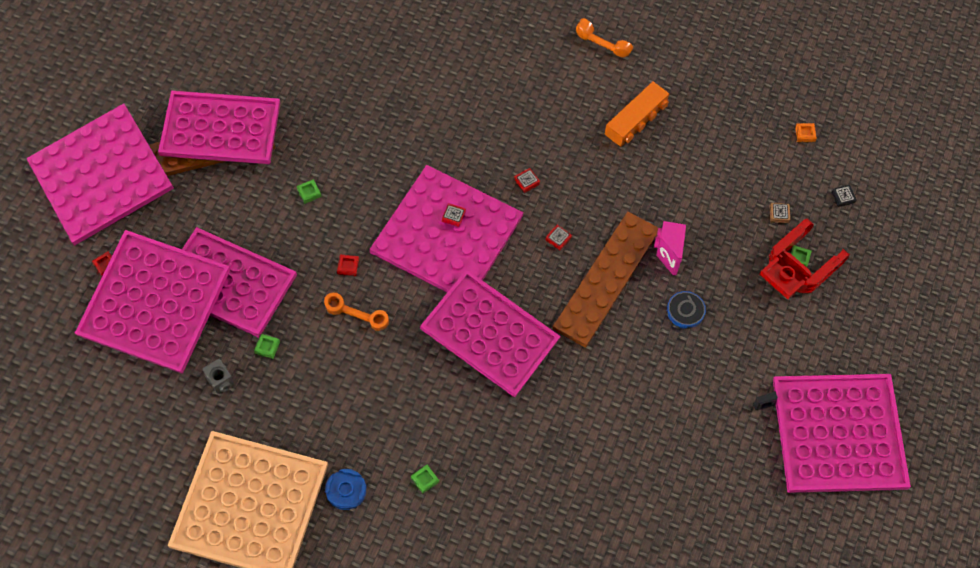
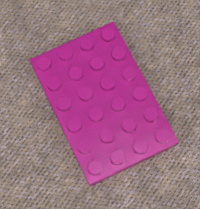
M171 91L158 150L159 156L270 164L280 109V99Z
M197 227L182 248V250L230 266L231 270L210 316L259 338L296 278V271Z
M467 269L420 326L422 331L513 397L517 396L561 337Z

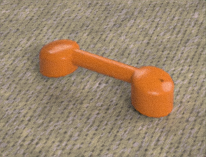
M582 18L576 26V33L580 38L599 44L613 51L618 57H627L633 50L632 44L627 41L620 40L613 44L592 34L594 27L587 19Z
M334 292L326 295L324 299L326 310L330 314L339 315L343 312L370 322L371 327L376 331L384 330L389 324L388 314L383 310H377L372 314H368L344 304L340 294Z

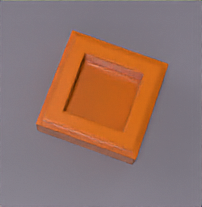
M814 123L796 124L797 142H816L817 137Z

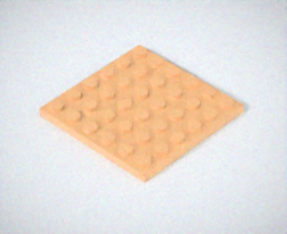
M211 431L168 547L239 568H293L328 467V462Z

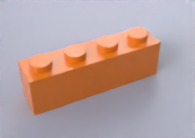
M654 81L651 82L606 124L605 135L620 147L625 143H629L637 131L641 132L648 121H652L660 110H664L667 107L669 93Z

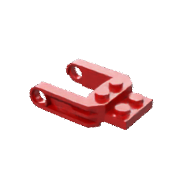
M807 218L773 246V250L769 254V264L759 274L787 299H790L796 292L812 293L840 268L850 256L848 252L842 249L837 256L834 255L819 270L812 274L806 266L791 253H788L793 245H796L813 228L814 224Z

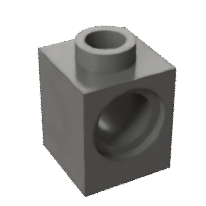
M220 358L202 368L205 377L217 394L228 391L234 384L232 376ZM219 375L224 376L221 380H215Z

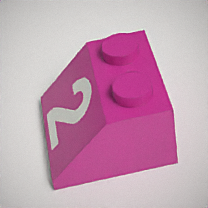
M663 221L662 228H658L657 237H655L654 248H657L656 256L672 275H677L682 260L686 225Z

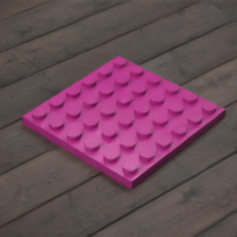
M125 104L116 107L26 158L74 245L174 189Z
M426 165L371 246L370 253L448 292L466 269L483 281L522 219L523 212ZM448 203L466 208V213L460 227L442 222V217Z
M125 230L75 334L183 374L231 268L217 261Z
M891 374L776 376L773 378L774 392H776L778 397L776 409L788 493L908 490L911 487Z

